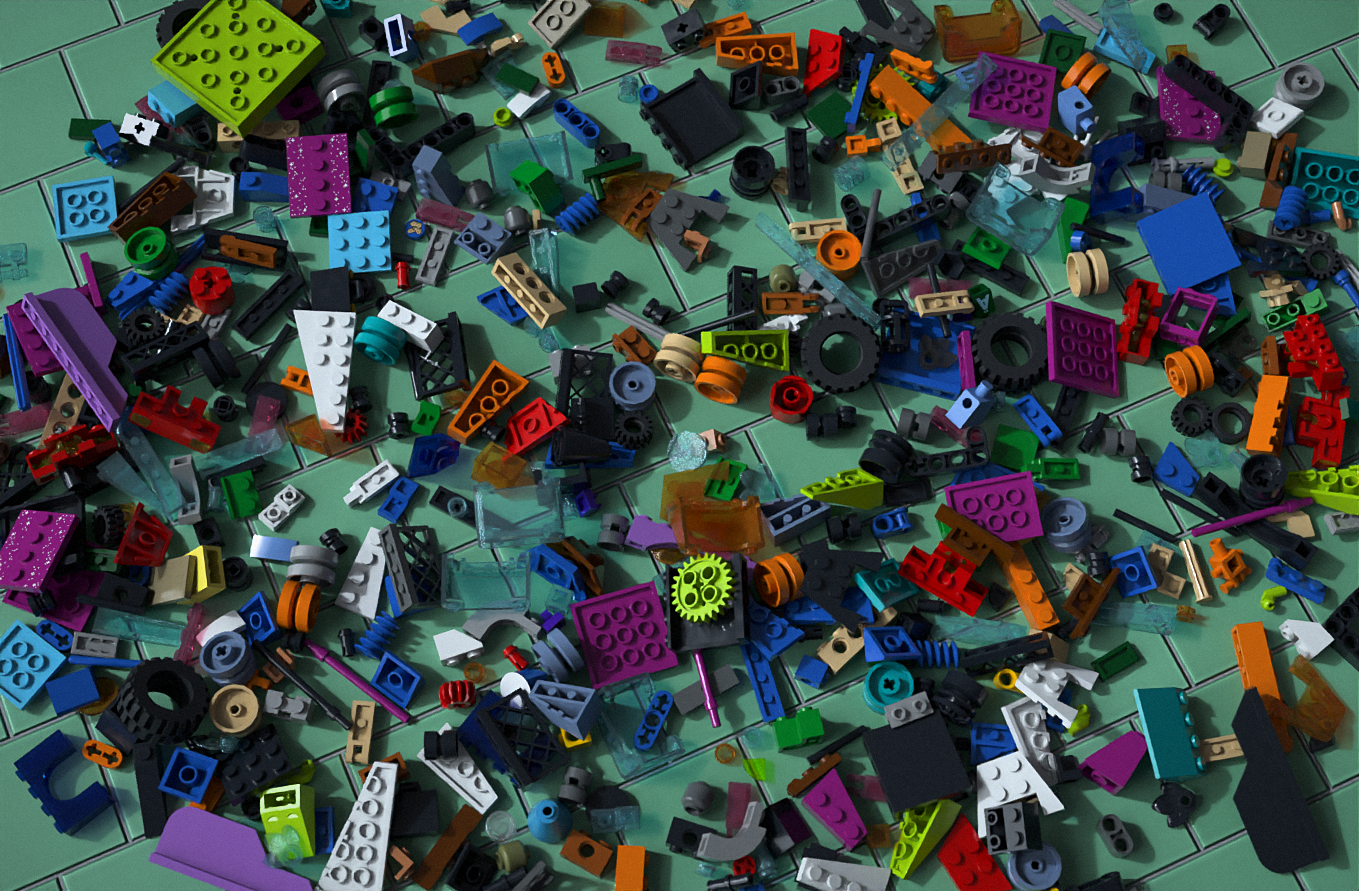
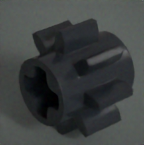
M789 332V356L796 357L797 353H801L804 338L799 337L800 332Z

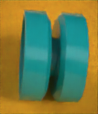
M368 316L362 325L363 332L357 335L353 345L357 351L367 358L380 364L393 366L400 355L398 350L404 347L408 337L403 330L382 318Z
M883 661L875 664L869 670L862 686V696L866 705L873 712L884 715L886 713L884 710L885 706L911 697L914 690L913 678L910 672L897 662Z

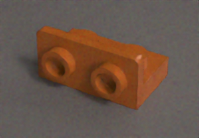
M632 325L619 335L616 333L612 335L614 350L618 354L622 353L626 357V362H641L648 366L654 361L657 352Z
M1267 336L1260 345L1263 375L1285 376L1284 360L1280 354V344L1276 343V336Z

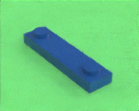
M866 53L865 60L861 59L858 71L861 72L851 111L846 112L844 123L847 124V132L855 133L874 62V54Z
M752 641L751 644L739 645L763 723H770L776 721L779 717L785 716L767 657Z

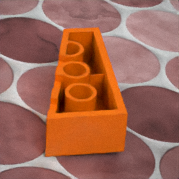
M795 32L716 37L715 53L717 66L741 69L760 60L762 61V73L783 77L794 76L797 78L799 68Z
M493 360L449 424L447 435L464 445L468 444L480 433L488 420L496 419L528 390L530 381Z
M1263 375L1262 380L1258 382V398L1254 405V415L1246 446L1250 456L1263 453L1271 454L1279 459L1281 457L1292 382L1287 376Z

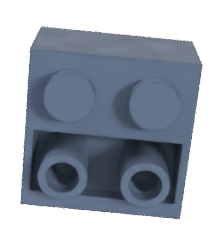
M478 212L454 243L484 264L489 265L507 253L513 245L512 233L481 212Z

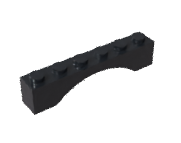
M1210 471L1191 495L1225 520L1254 512L1240 500L1226 482ZM1264 518L1235 526L1299 572L1309 563L1319 549L1301 535L1282 529Z

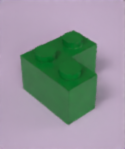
M525 160L509 173L517 189L528 194L536 210L539 209L541 213L548 215L565 201L561 194L563 191L554 182V175L549 168H544L537 162Z
M804 707L799 709L800 712L796 713L795 718L790 719L789 716L777 718L776 722H773L772 729L778 753L822 743L825 733L819 708Z

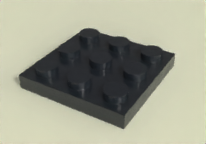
M273 723L211 755L213 759L219 761L216 769L233 807L295 775V771Z

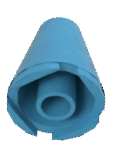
M545 798L538 801L531 808L528 815V827L531 834L537 840L547 844L558 843L566 838L573 824L570 808L563 801L556 798Z

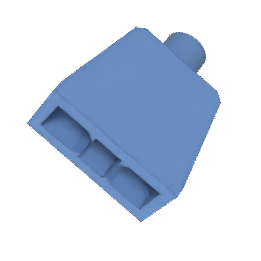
M1076 85L1058 93V122L1074 135L1085 131L1089 134L1097 127L1093 122V106Z
M982 380L978 387L964 390L945 416L959 429L982 424L995 402V398L990 394L993 386L989 382Z

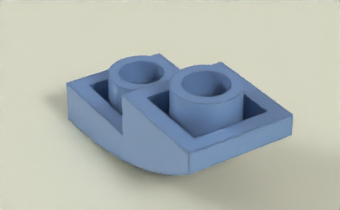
M254 535L250 557L291 562L289 560L291 548L298 546L299 541Z

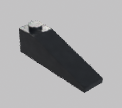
M149 742L133 744L134 768L145 838L161 836L168 821L166 794L158 789L164 776L162 746L159 743L152 744Z

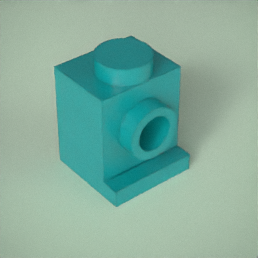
M323 0V9H326L328 17H352L353 0Z
M935 69L933 71L937 73L938 80L931 84L921 80L917 91L929 102L933 98L936 99L942 91L946 90L949 81L948 78Z

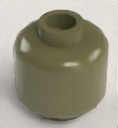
M777 265L769 274L770 286L774 292H792L797 285L796 273L789 265Z
M515 840L500 845L498 852L495 853V858L500 870L503 869L506 873H511L523 865L526 868L528 859L531 858V853L527 845L524 846L520 840Z

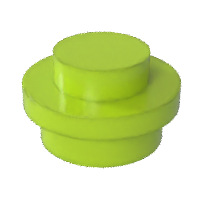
M498 108L493 114V121L499 127H507L512 123L513 115L507 108Z
M1225 158L1217 159L1214 162L1213 172L1219 178L1228 177L1233 172V164Z

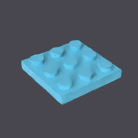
M113 175L52 185L56 235L59 243L113 234L107 228L119 216Z
M389 210L328 215L330 269L348 266L354 274L393 272Z
M18 619L0 638V694L24 711L43 690L45 684L68 661V658Z

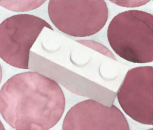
M390 300L377 315L378 318L389 321L403 330L408 337L407 341L431 353L434 352L444 339L436 323Z

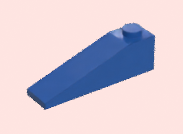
M241 172L239 191L243 201L289 203L288 177L262 172Z

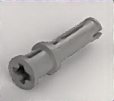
M1212 156L1188 159L1169 157L1168 159L1160 160L1152 158L1151 171L1177 173V171H1186L1192 166L1186 164L1199 163L1195 165V168L1203 166V169H1213L1214 159Z

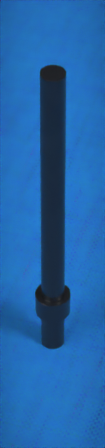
M258 639L252 642L251 646L322 708L329 719L336 721L346 731L352 728L353 724L341 714L342 711L337 706H332Z

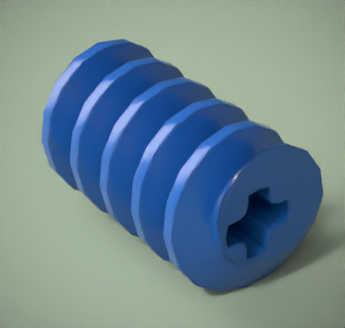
M1196 163L1190 166L1182 174V183L1186 182L1185 187L1191 188L1192 194L1197 193L1198 195L1207 191L1208 196L1211 195L1214 201L1217 202L1224 194L1225 189L1218 191L1217 189L1220 184L1212 185L1213 177L1208 180L1206 179L1209 174L1208 171L1203 174L1200 173L1203 166L1195 168Z
M1287 186L1283 190L1284 192L1273 220L1274 225L1280 230H1290L1298 227L1301 223L1309 195L1306 191L1295 186Z
M586 193L585 197L579 198V202L575 201L572 206L566 208V211H562L560 216H556L555 221L564 232L574 235V227L577 230H581L580 222L586 226V218L591 221L594 220L592 213L596 216L600 215L599 207L595 199L589 193Z
M172 272L170 274L171 278L165 279L166 285L161 284L159 286L160 290L154 291L155 297L150 296L148 298L151 305L164 315H166L165 310L173 312L171 304L179 305L176 298L184 299L181 294L182 292L189 294L187 286H189L190 279L182 273Z
M381 611L383 617L377 616L375 618L378 624H370L373 631H365L367 638L360 637L359 641L362 645H354L359 652L370 659L372 657L380 659L377 651H386L382 644L390 645L388 637L396 638L393 630H402L398 622L384 611Z
M919 640L915 641V646L922 656L920 659H913V667L916 662H919L920 668H923L925 662H927L929 669H932L933 663L936 662L938 669H941L942 663H945L947 669L950 668L951 663H954L956 669L959 668V648H957L954 641L950 642L949 647L946 641H942L940 647L938 641H933L932 646H930L928 640L924 641L923 646Z

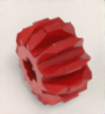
M349 407L348 413H346L344 433H334L337 438L340 437L343 443L349 440V443L353 444L354 439L361 442L360 436H367L365 429L369 428V424L366 422V415H361V411L358 409L353 413L352 408Z
M450 681L439 687V700L445 709H465L476 703L477 692L474 683L471 681Z

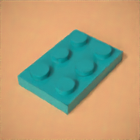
M894 557L882 562L877 573L865 569L853 577L858 587L864 591L879 612L908 600L920 592L915 583L897 574L900 565Z

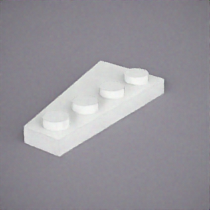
M374 527L370 528L334 603L339 608L372 621H376L377 606L380 600V591L386 565L378 532L381 530Z
M1026 696L1002 707L1001 710L1018 750L1024 755L1048 787L1057 784L1058 779L1053 754L1050 753L1049 748L1050 736L1049 732H1046L1044 721L1046 714L1045 710H1042L1041 702L1036 703Z
M448 722L438 731L440 735H442L444 730H452ZM459 739L458 759L445 760L441 755L439 759L426 761L424 748L416 755L483 816L498 800L497 795Z
M803 858L796 880L821 891H885L891 869Z

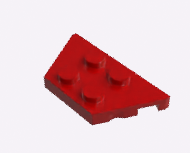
M810 29L803 93L807 98L812 96L811 92L816 88L820 87L822 89L830 81L842 75L846 40L842 36Z
M537 398L507 419V434L504 444L507 445V453L502 458L503 463L511 464L552 436L554 431H558L557 425L567 426L571 423V420L543 398Z
M139 502L113 562L116 564L160 567L174 533L167 526L163 525L155 515L152 517L143 510L144 505Z
M962 813L936 855L959 891H1010L1012 887L993 857L989 855L987 848L964 813Z

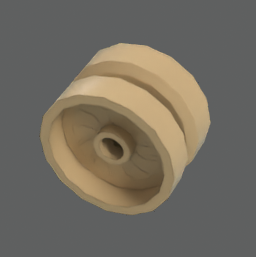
M1100 248L1087 250L1085 255L1082 251L1069 253L1066 267L1068 282L1073 295L1081 297L1089 295L1090 291L1093 294L1107 292L1109 273L1102 250Z
M672 333L665 335L661 343L662 350L657 352L654 359V366L663 374L678 381H695L700 372L699 366L703 364L707 355L702 353L701 344L680 334Z
M233 684L225 686L215 693L210 702L209 714L211 721L222 734L232 739H243L258 731L264 718L262 703L253 691L244 685Z

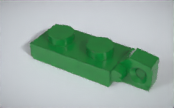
M1038 458L1033 460L1032 464H1024V466L1020 467L1021 472L1031 471L1033 479L1038 481L1080 480L1077 458Z

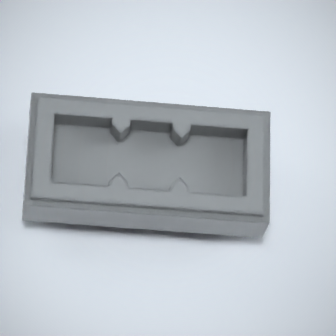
M376 168L369 180L399 188L397 201L402 203L412 187L410 182L396 179L393 175Z
M1339 511L1327 513L1323 517L1332 536L1359 531V515Z
M75 631L71 654L117 658L120 637Z

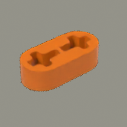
M545 53L542 57V66L550 87L559 89L565 84V73L561 61L556 53ZM548 60L554 62V67L550 66ZM556 73L559 81L554 79L553 74Z
M89 740L83 745L82 754L91 762L110 770H118L124 765L125 756L116 748L97 740ZM96 747L102 753L101 755L95 753L91 755L89 749ZM109 755L114 757L116 755V757L118 758V762H113L111 764V761L108 760L106 756Z

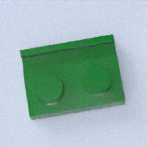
M719 456L702 492L703 495L732 505L749 469L747 464L730 459L726 460Z
M252 470L220 478L232 520L263 511Z

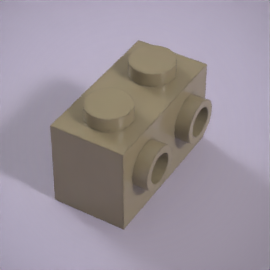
M1247 131L1246 139L1243 138L1241 142L1242 156H1239L1237 160V168H1240L1241 176L1266 178L1274 143L1272 133Z

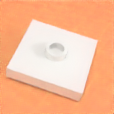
M1272 97L1253 113L1247 126L1260 132L1272 133V137L1278 139L1304 117V110Z

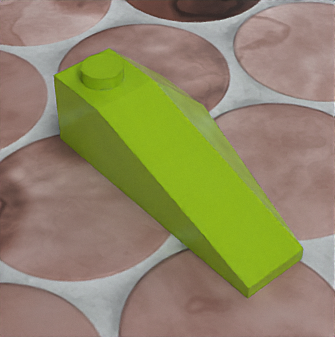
M1350 465L1348 469L1338 470L1335 467L1328 468V471L1318 472L1313 469L1288 472L1285 492L1301 498L1311 497L1315 503L1347 514L1359 515V465Z
M854 468L838 472L835 478L828 476L825 478V482H814L800 488V493L812 500L871 510L873 507L882 505L884 481L860 468Z
M947 798L906 812L904 822H900L899 825L901 834L899 842L895 843L889 867L891 872L907 880L950 829L961 805Z

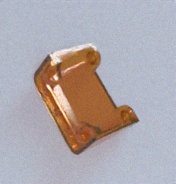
M994 0L989 13L953 17V10L950 6H934V20L942 56L946 62L975 61L979 51L1007 57L1015 55L1020 50L1022 19L1012 0Z
M759 495L747 496L746 501L735 498L731 501L695 502V499L690 500L689 497H678L666 505L667 517L678 548L687 557L706 552H745V555H752L765 547Z

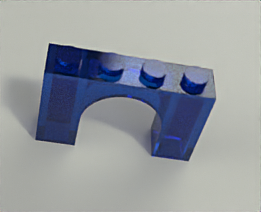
M1135 132L1092 145L1091 162L1096 166L1090 190L1089 213L1090 218L1101 225L1143 212L1144 194L1135 187L1130 186L1114 192L1109 190L1110 180L1119 167L1144 158L1145 140Z
M490 689L457 729L458 740L465 747L472 746L476 749L475 754L483 761L490 760L494 764L492 767L499 774L503 775L506 773L511 777L510 782L520 789L475 721V714L478 710L485 709L502 699ZM495 709L490 713L494 719L500 720L506 710ZM539 733L535 738L534 744L547 746L549 739L546 735ZM528 747L518 755L528 758L531 747ZM533 748L531 759L544 761L546 750ZM549 751L547 762L552 760L556 755L555 752ZM530 763L528 770L533 778L542 772L543 766Z
M58 729L13 764L18 769L15 773L22 782L27 781L30 785V788H28L29 793L34 799L39 798L43 803L40 806L43 812L48 817L52 816L56 821L53 825L61 835L65 833L71 837L116 801L99 781L94 782L79 795L69 800H57L52 796L49 789V780L52 772L59 764L78 751L67 735Z

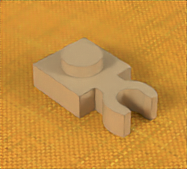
M520 32L513 35L510 39L508 37L499 39L491 45V52L495 61L512 54L513 49H518L525 45L523 42L524 37Z

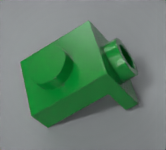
M422 400L420 412L412 424L411 431L432 437L440 423L441 406Z

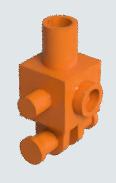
M1215 538L1209 542V546L1214 553L1208 560L1213 568L1210 574L1215 579L1217 577L1226 579V582L1219 587L1223 593L1228 594L1229 590L1237 588L1239 583H1243L1246 580L1245 577L1250 575L1252 570L1248 565L1244 564L1241 558L1244 553L1241 549L1226 548L1221 538Z

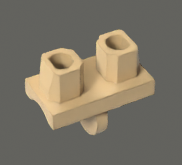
M1273 274L1271 278H1265L1264 285L1268 290L1259 291L1260 297H1266L1268 307L1290 303L1288 292L1293 291L1292 284L1282 286L1283 279L1279 274Z

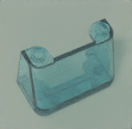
M565 131L509 142H500V144L484 145L493 193H498V197L510 195V191L518 190L509 173L525 160L537 162L540 166L549 168L554 175V182L559 186L570 184L569 180H573Z
M997 161L969 205L966 216L970 221L1026 256H1033L1051 238L1066 205L1052 197H1048L1042 202L1034 199L1008 182L1011 176L1010 170Z
M547 475L542 477L538 485L495 489L494 485H491L489 482H480L473 486L479 548L492 549L553 543L565 539L566 519L560 477Z
M520 552L518 559L514 560V557H509V562H466V558H461V561H457L454 559L453 553H443L441 579L442 607L449 613H457L464 610L513 609L518 612L525 611L531 605L533 569L531 552Z
M648 672L605 685L597 692L603 708L595 722L620 776L625 780L636 777L677 758L685 752L683 741L676 735L668 736L663 726L650 750L641 752L634 746V736L651 703L650 698L653 696L656 688L655 682L651 679ZM651 715L647 718V723L655 727L659 725L660 720L657 716ZM646 730L644 737L638 738L640 745L643 746L645 743H650L647 741L650 731Z

